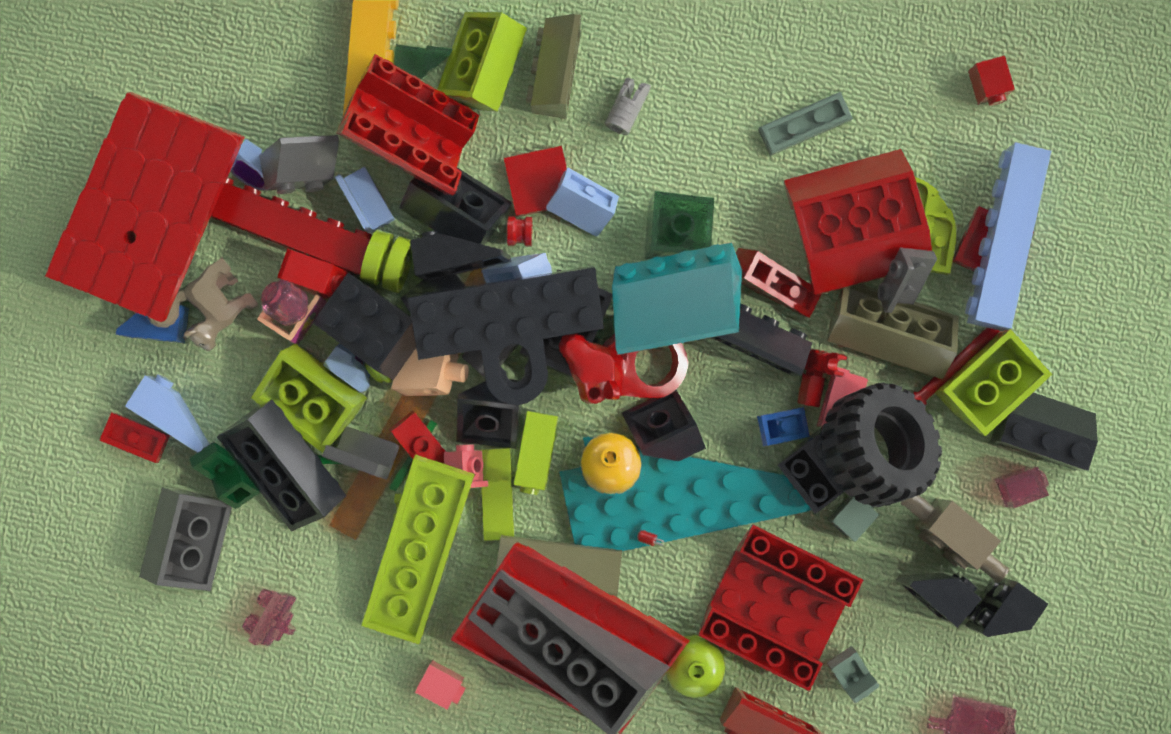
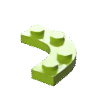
M915 177L930 229L932 251H934L937 257L931 272L948 275L951 272L956 244V224L951 208L948 209L946 203L938 194V190L924 180Z

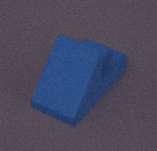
M804 407L757 416L763 447L810 437Z

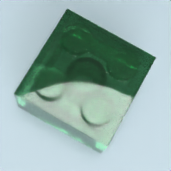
M654 191L648 201L644 259L664 257L683 251L710 247L712 243L714 198Z

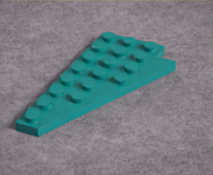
M584 437V446L586 447L590 440L594 438ZM637 446L636 448L640 452L642 463L639 478L633 487L620 494H602L591 488L582 475L581 467L559 471L574 544L627 551L650 546L638 541L637 536L641 530L657 534L658 539L668 542L811 511V508L785 475L693 457H687L681 461L643 455Z

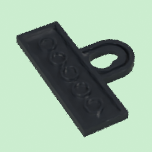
M594 266L407 296L418 360L480 350L485 381L490 392L501 402L510 405L526 404L538 397L543 391L548 377L543 339L604 329L596 269ZM511 344L523 346L528 353V361L524 367V376L519 381L509 380L506 371L499 364L501 351Z

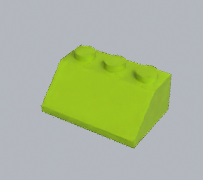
M465 12L437 90L442 91L458 103L471 108L498 112L509 78L513 73L519 50L523 45L527 28L503 12Z
M1009 329L999 332L942 385L935 394L957 417L982 436H986L1053 374L1021 339Z
M294 344L280 351L251 399L259 405L272 399L283 410L286 418L302 435L303 439L323 453L326 445L330 446L344 431L345 427L351 423L367 400V397L324 367L323 363L298 344Z

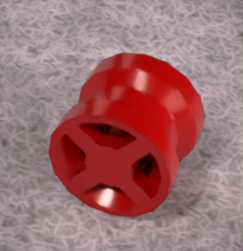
M508 216L507 245L515 246L519 243L524 244L526 247H532L533 217L517 219L515 216Z

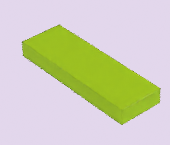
M511 449L482 450L483 481L488 480V487H481L484 541L500 540L501 535L515 537Z

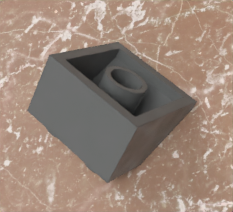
M338 135L279 138L259 155L265 190H277V194L292 193L296 191L295 189L305 188L306 192L323 190V186L333 180L339 145Z

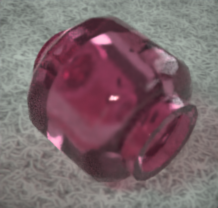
M287 280L272 282L262 292L263 312L282 325L288 326L301 321L308 312L307 294Z

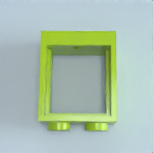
M527 411L514 485L520 486V492L538 495L539 490H545L547 487L559 420L558 416Z

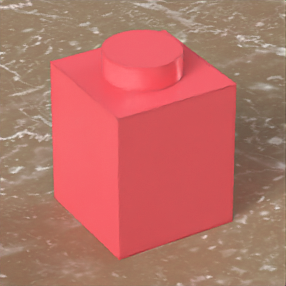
M432 660L415 693L448 710L451 702L458 704L466 688L461 686V683L465 677Z

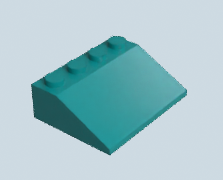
M732 242L616 266L612 283L615 342L618 355L739 332L742 268Z

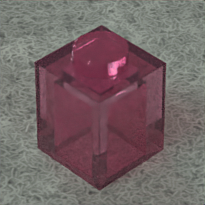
M1028 466L995 478L1005 507L1017 508L1049 496L1046 489L1049 486L1048 479L1045 473L1039 470L1038 467Z

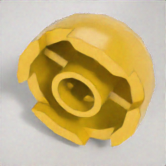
M612 432L600 434L590 440L583 450L580 462L582 475L588 485L602 494H620L633 487L639 478L642 465L640 452L635 444L624 435Z

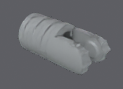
M626 78L608 114L605 125L619 134L629 135L650 91L651 85L641 83L631 100L630 97L635 84L633 79Z

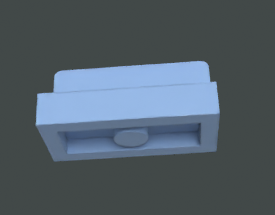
M365 166L345 178L341 174L335 176L361 225L369 234L395 220Z
M567 167L561 177L558 189L548 202L546 209L586 232L598 236L613 217L619 196Z

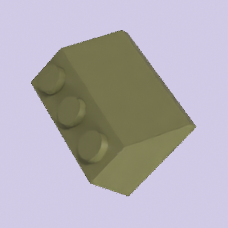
M580 14L545 18L544 28H538L536 45L541 46L539 57H533L531 74L536 75L534 86H528L526 103L531 104V112L533 114L567 119L581 37Z

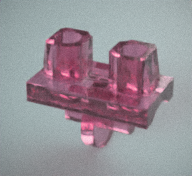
M263 589L257 598V603L265 608L262 616L250 614L242 625V628L250 635L248 641L253 645L263 644L271 646L273 640L279 642L284 633L293 635L296 628L290 623L294 616L290 609L297 598L290 593Z

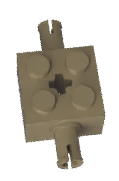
M920 495L901 501L900 504L902 506H905L919 518V521L914 526L921 532L918 537L929 546L942 549L944 551L942 556L955 567L960 566L964 570L967 567L976 570L980 568L996 583H999L1008 574L1010 568L991 554L1001 540L955 502L936 498L931 505Z

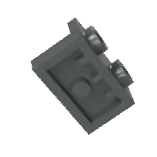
M899 249L895 259L890 263L889 271L883 283L878 287V299L881 301L886 313H892L897 303L914 304L937 261L934 251Z

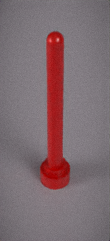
M990 328L983 330L954 358L944 378L933 377L920 391L913 392L915 395L914 399L921 400L926 406V401L1000 331Z

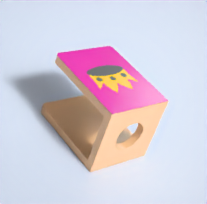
M282 281L257 320L290 342L299 344L327 303V300L316 294L291 333H288L273 323L275 316H277L295 289V286Z

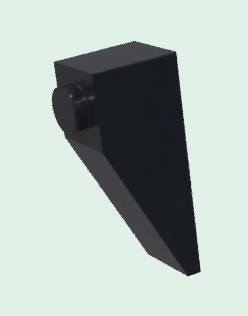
M435 231L422 233L420 238L410 240L415 276L425 281L511 262V256L501 249L439 234Z

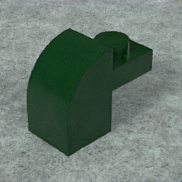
M215 442L203 448L189 459L193 469L211 479L217 498L234 509L239 508L260 493L226 448L221 447Z

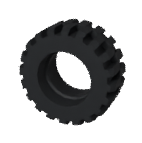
M884 382L876 383L837 400L833 404L832 409L828 411L825 418L827 423L823 424L822 436H825V440L821 443L822 452H826L827 459H825L827 468H831L833 471V479L837 484L843 486L842 490L850 497L855 496L856 501L872 507L888 506L921 495L934 482L935 474L938 473L941 464L938 461V458L942 455V446L938 445L940 435L939 431L934 428L933 422L935 421L932 415L927 414L925 411L926 406L921 400L914 399L915 395L906 389L902 390V387ZM874 427L879 431L886 443L889 463L878 449Z

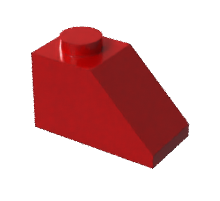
M287 249L277 278L314 296L317 294L329 300L349 272L325 261Z

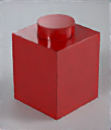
M1005 55L978 62L968 70L978 105L988 102L989 106L1007 101L1006 97L1015 90Z

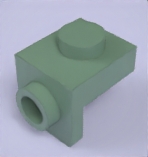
M852 646L827 662L841 687L854 703L859 702L879 688L878 682L870 674L857 651Z

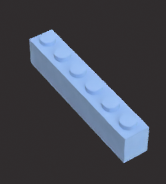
M1015 142L1001 153L998 167L1002 168L1000 179L995 181L992 189V197H995L993 209H989L985 221V226L989 227L987 237L982 239L979 247V255L982 256L980 267L975 269L972 278V284L975 285L973 297H969L966 304L965 313L969 315L967 323L999 331L1012 329L1050 160V150Z

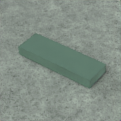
M838 92L759 127L758 131L769 155L772 156L851 121L853 117L841 92Z

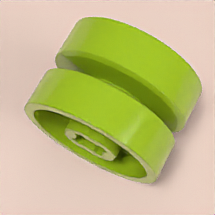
M377 229L371 237L363 259L361 281L373 286H378L382 281L383 289L399 293L405 284L413 260L411 239L399 236L394 241L393 234Z

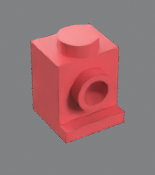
M473 444L456 445V451L444 452V464L475 474L471 488L488 487V480L483 481L482 450L474 451Z

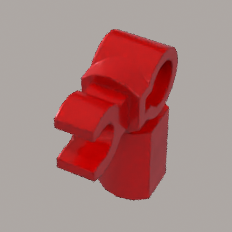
M810 349L805 365V370L807 371L806 374L802 375L797 403L819 408L825 378H822L823 373L837 377L844 376V372L838 371L837 365L840 360H847V356L834 352L829 353L827 351Z

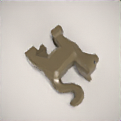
M222 257L208 266L197 279L179 289L165 321L159 322L149 317L148 319L157 327L166 328L173 325L179 316V303L186 300L189 301L204 316V320L193 324L184 333L183 338L185 340L190 339L196 346L210 351L216 346L218 332L231 325L243 309L248 308L252 310L258 306V303L250 293L229 301L220 290L225 285H234L238 280L230 272V266Z

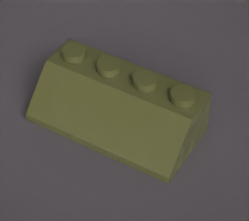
M863 284L841 288L830 321L827 341L841 347L862 352L868 356L892 362L898 366L919 371L928 376L944 378L957 355L959 316L918 302H914V304L897 303L892 313H886L881 301L878 299V289Z
M501 535L496 570L512 546L519 542L522 545L531 547L559 566H565L609 595L618 596L622 550Z

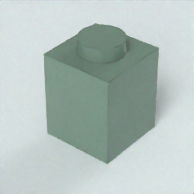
M848 496L827 520L847 539L856 542L879 514L873 509L874 507L856 501L855 496Z

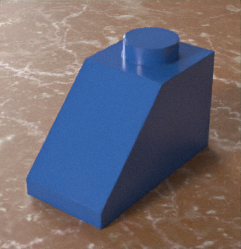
M179 303L178 318L173 325L166 328L157 327L149 321L147 316L136 313L116 329V335L185 344L183 335L187 331L189 308Z

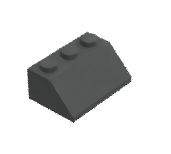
M162 487L139 577L158 586L211 591L232 507L218 498Z

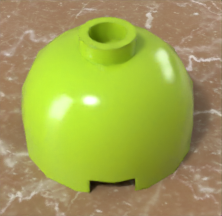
M698 635L684 636L690 641L667 671L666 677L671 686L684 696L693 698L708 696L717 690L723 681L726 669L724 656L716 644Z

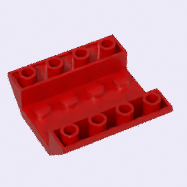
M374 54L352 94L336 133L440 192L453 196L462 171L456 169L462 149L473 136L480 115L469 107L448 97L442 91L436 90L424 83L418 77L395 66L389 60Z
M901 149L783 181L790 208L794 210L806 254L807 270L814 295L886 277L890 263L895 259L900 248L932 251L930 229L914 172Z
M752 524L735 549L708 604L698 636L810 692L823 665L819 659L845 605L851 607L864 580Z

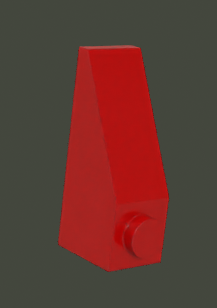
M743 248L737 249L736 255L742 268L741 284L806 318L811 317L822 294L814 295L810 283L759 251Z

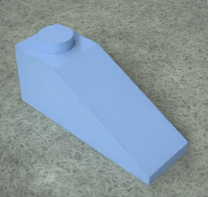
M157 374L156 378L145 375L125 407L197 453L210 445L180 393L171 388L174 383Z

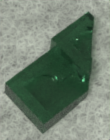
M396 44L394 65L419 79H423L451 55L452 49L426 45V48Z

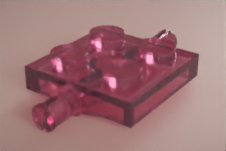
M953 695L951 711L947 719L929 715L927 720L930 722H927V728L944 731V734H1016L1014 723L1017 709Z

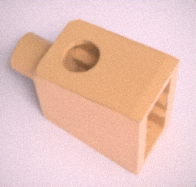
M415 349L393 380L391 389L404 396L448 395L453 381L464 383L467 380L469 368L467 364L457 363L458 353L418 360L417 350Z

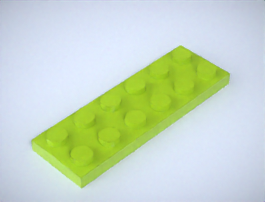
M415 455L361 626L420 644L471 488L474 473Z

